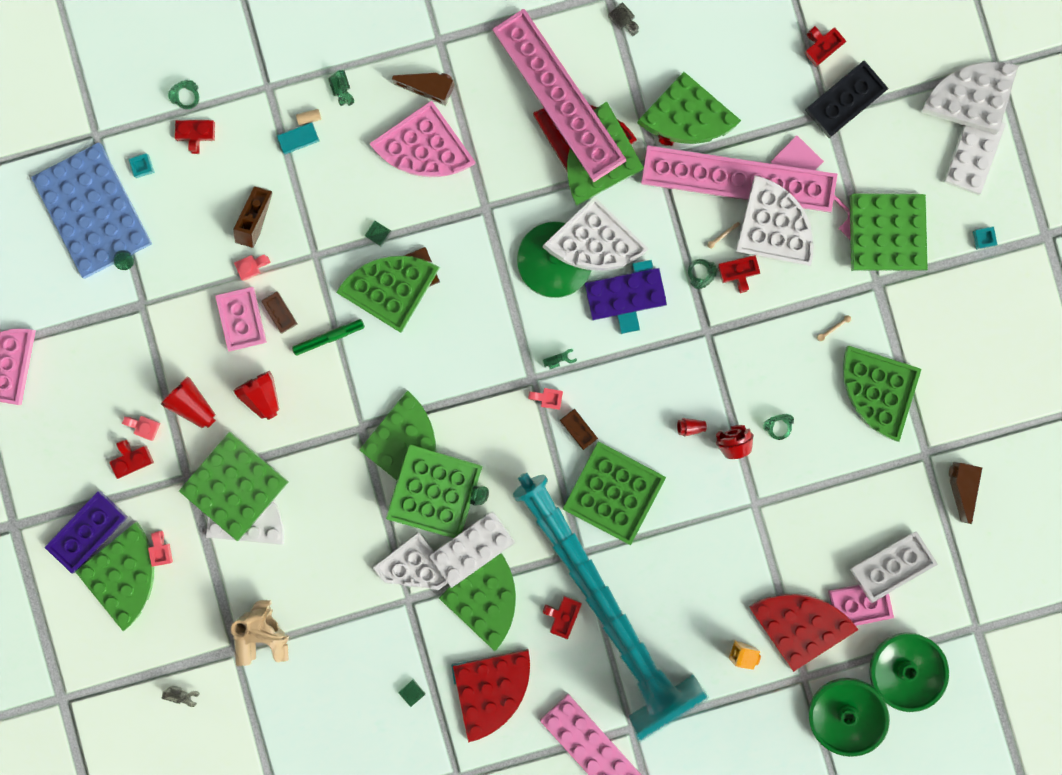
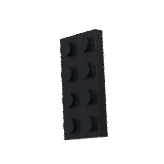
M863 60L809 105L805 111L830 139L889 88L868 63Z

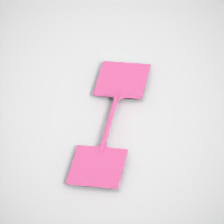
M796 135L770 163L816 170L824 161ZM834 195V201L848 214L847 220L838 229L850 240V209Z

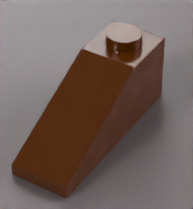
M438 73L393 75L392 77L394 85L444 106L447 105L455 86L452 77L445 73H441V75Z
M256 186L253 187L233 228L235 243L254 248L263 227L273 194L272 191Z
M953 462V465L949 468V481L961 522L972 524L983 467Z

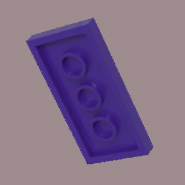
M660 268L585 283L592 321L667 306Z
M98 491L44 548L71 574H74L128 516L102 491Z

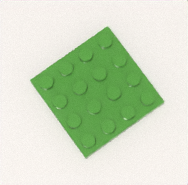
M926 194L849 195L851 271L928 270Z
M229 432L179 492L231 537L239 541L289 481L232 432Z
M598 441L563 510L631 545L666 477Z
M408 444L386 519L455 538L463 531L483 466Z

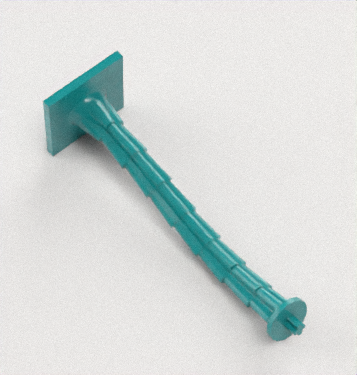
M527 472L521 474L518 477L521 485L514 491L513 498L515 501H523L537 519L536 523L554 545L552 548L570 571L568 574L587 598L585 601L604 626L602 629L620 652V658L638 681L637 686L646 705L629 715L634 733L639 742H641L709 697L694 674L674 686L660 669H657L643 642H640L628 617L622 613L610 588L605 586L592 559L589 560L576 534L572 533L559 507L555 506L545 487L548 483L546 475L542 474L531 478Z

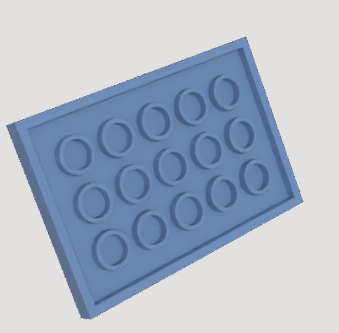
M98 142L31 177L82 278L86 279L152 245L101 143Z

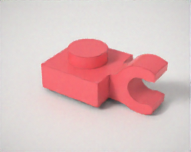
M265 254L256 259L250 255L234 262L243 281L261 274L259 268L271 263L269 257Z
M544 388L543 393L530 391L528 399L542 401L541 407L560 410L563 391Z
M127 416L122 421V424L136 428L134 431L135 435L150 441H154L161 424L144 416H140L139 420Z
M163 531L152 533L154 546L148 548L151 566L171 564L173 559L170 543L164 544Z

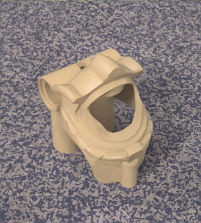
M271 600L257 601L253 605L251 612H246L232 624L231 633L235 640L236 666L250 665L251 660L256 659V643L269 645L274 661H289L288 644H286L289 640V635H286L279 628L277 621L273 619V609L270 607L272 604Z

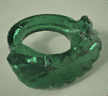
M193 80L180 81L171 88L168 97L172 104H177L182 109H193L200 100L199 86ZM186 88L194 93L195 100L191 105H184L180 102L179 91Z
M704 259L694 260L688 267V276L691 279L690 284L696 289H703L715 279L714 277H716L718 272L715 263ZM702 264L707 268L708 276L705 279L693 276L692 268L695 265Z
M791 414L776 415L764 422L763 429L768 432L771 438L783 440L792 432L794 417ZM783 420L786 423L788 429L785 435L776 436L773 433L776 421Z

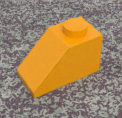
M735 640L729 659L737 667L754 670L755 665L758 666L761 654L756 647Z

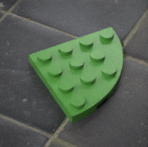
M683 72L644 113L637 124L656 136L659 134L670 138L672 142L699 144L710 142L712 139L728 134L742 120L687 73Z
M608 102L600 105L594 112L626 158V162L593 183L570 148L567 176L569 189L576 206L644 169Z
M411 256L380 258L356 270L341 284L336 293L402 333L440 267L427 260Z
M846 346L843 376L847 394L859 416L876 432L888 439L900 442L922 369L852 346Z
M408 390L359 449L396 481L408 444L436 452V439L432 423L421 403Z
M138 522L130 526L75 571L122 631L127 630L142 613L141 611L147 600H149L154 581V567L151 566L148 550L149 540Z
M502 553L454 587H449L439 597L449 609L494 651L502 644L511 627L516 606L513 574Z

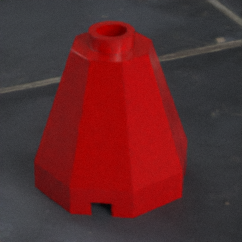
M270 371L258 375L257 378L251 379L233 390L237 398L261 419L267 418V420H270L278 415L277 411L280 409L274 377Z

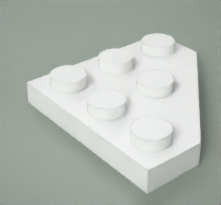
M420 532L373 567L382 581L387 584L440 590L448 583L429 557L435 551Z

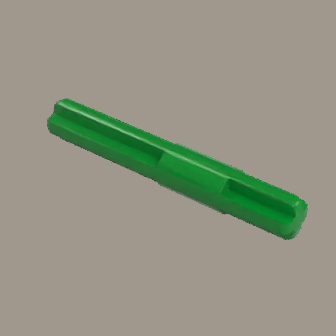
M362 319L340 326L293 346V353L295 356H298L365 328Z

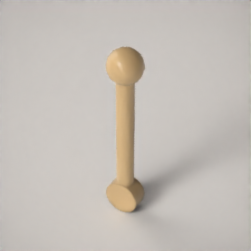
M739 221L715 240L709 241L707 243L708 248H714L718 241L740 225Z
M846 315L844 317V320L836 324L834 327L826 331L824 334H819L817 336V340L824 341L827 335L835 331L844 323H849L852 319L851 316Z

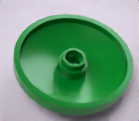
M547 222L533 228L524 237L518 250L517 264L522 280L532 291L548 298H562L577 292L587 282L592 271L569 265L557 259L543 248V245L566 224L564 222Z
M899 633L885 639L877 647L871 658L869 675L872 686L881 694L886 704L903 712H919L933 706L945 693L949 682V665L941 648L932 640L916 633Z
M839 678L824 684L813 696L809 707V722L815 738L827 750L841 756L856 757L870 753L883 742L889 730L890 716L885 700L873 686L859 679Z

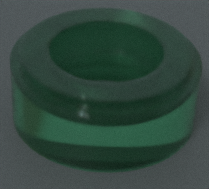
M118 251L114 255V265L120 270H129L134 265V257L129 251Z

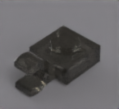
M623 2L608 14L609 19L619 30L625 27L633 37L639 32L638 29L640 27L636 22L632 21L635 19V15Z
M171 686L163 691L161 699L195 707L197 703L191 700V696L198 697L200 693L198 691L188 693L182 691L181 687Z

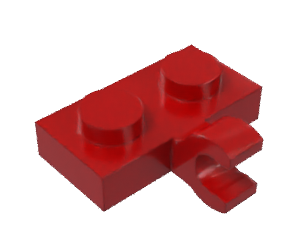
M814 26L806 35L815 44L806 50L804 54L817 67L847 41L836 27L823 36L819 29Z
M175 120V139L177 141H189L188 151H191V154H200V141H215V122L213 120Z
M756 255L718 264L722 284L737 280L739 293L749 290L746 278L760 274Z
M128 440L116 443L123 456L109 462L117 479L154 463L147 446L132 451Z
M563 596L558 610L545 604L542 611L543 614L554 617L549 632L568 640L582 603Z

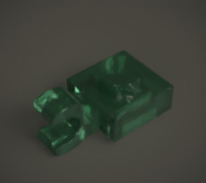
M338 70L328 78L333 96H338L340 106H344L346 103L348 106L354 104V98L347 91L350 89L345 70Z
M568 349L564 353L543 359L544 368L549 367L551 370L560 367V362L563 361L569 364L575 363L577 361L576 358L573 360L568 358V354L573 352V349Z

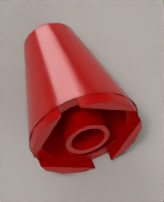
M188 376L161 403L166 409L202 429L205 426L209 428L216 421L213 418L216 414Z

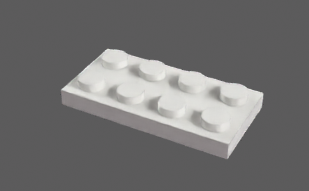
M1001 123L997 135L964 125L943 183L978 196L981 195L1007 123Z
M492 511L436 550L429 557L452 588L515 544V541L494 511Z
M915 531L852 567L850 571L870 603H873L934 568L938 563L919 533Z

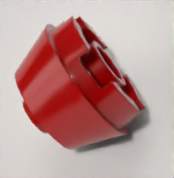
M745 425L730 426L731 430L724 433L720 430L716 434V445L725 458L741 459L752 452L754 434L750 428L746 429Z

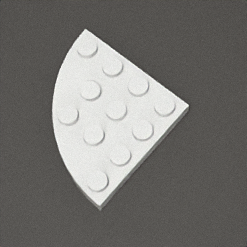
M986 62L959 69L947 76L935 87L925 102L922 113L997 135L1019 65Z
M754 175L736 252L812 266L814 254L812 228L804 209L782 186L766 178Z
M595 196L543 245V248L557 259L577 268L595 271L624 267L642 257L649 250Z
M275 499L239 541L284 545V524ZM208 517L206 538L235 540Z

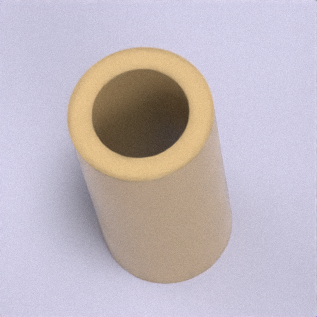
M319 109L296 114L299 126L322 120Z

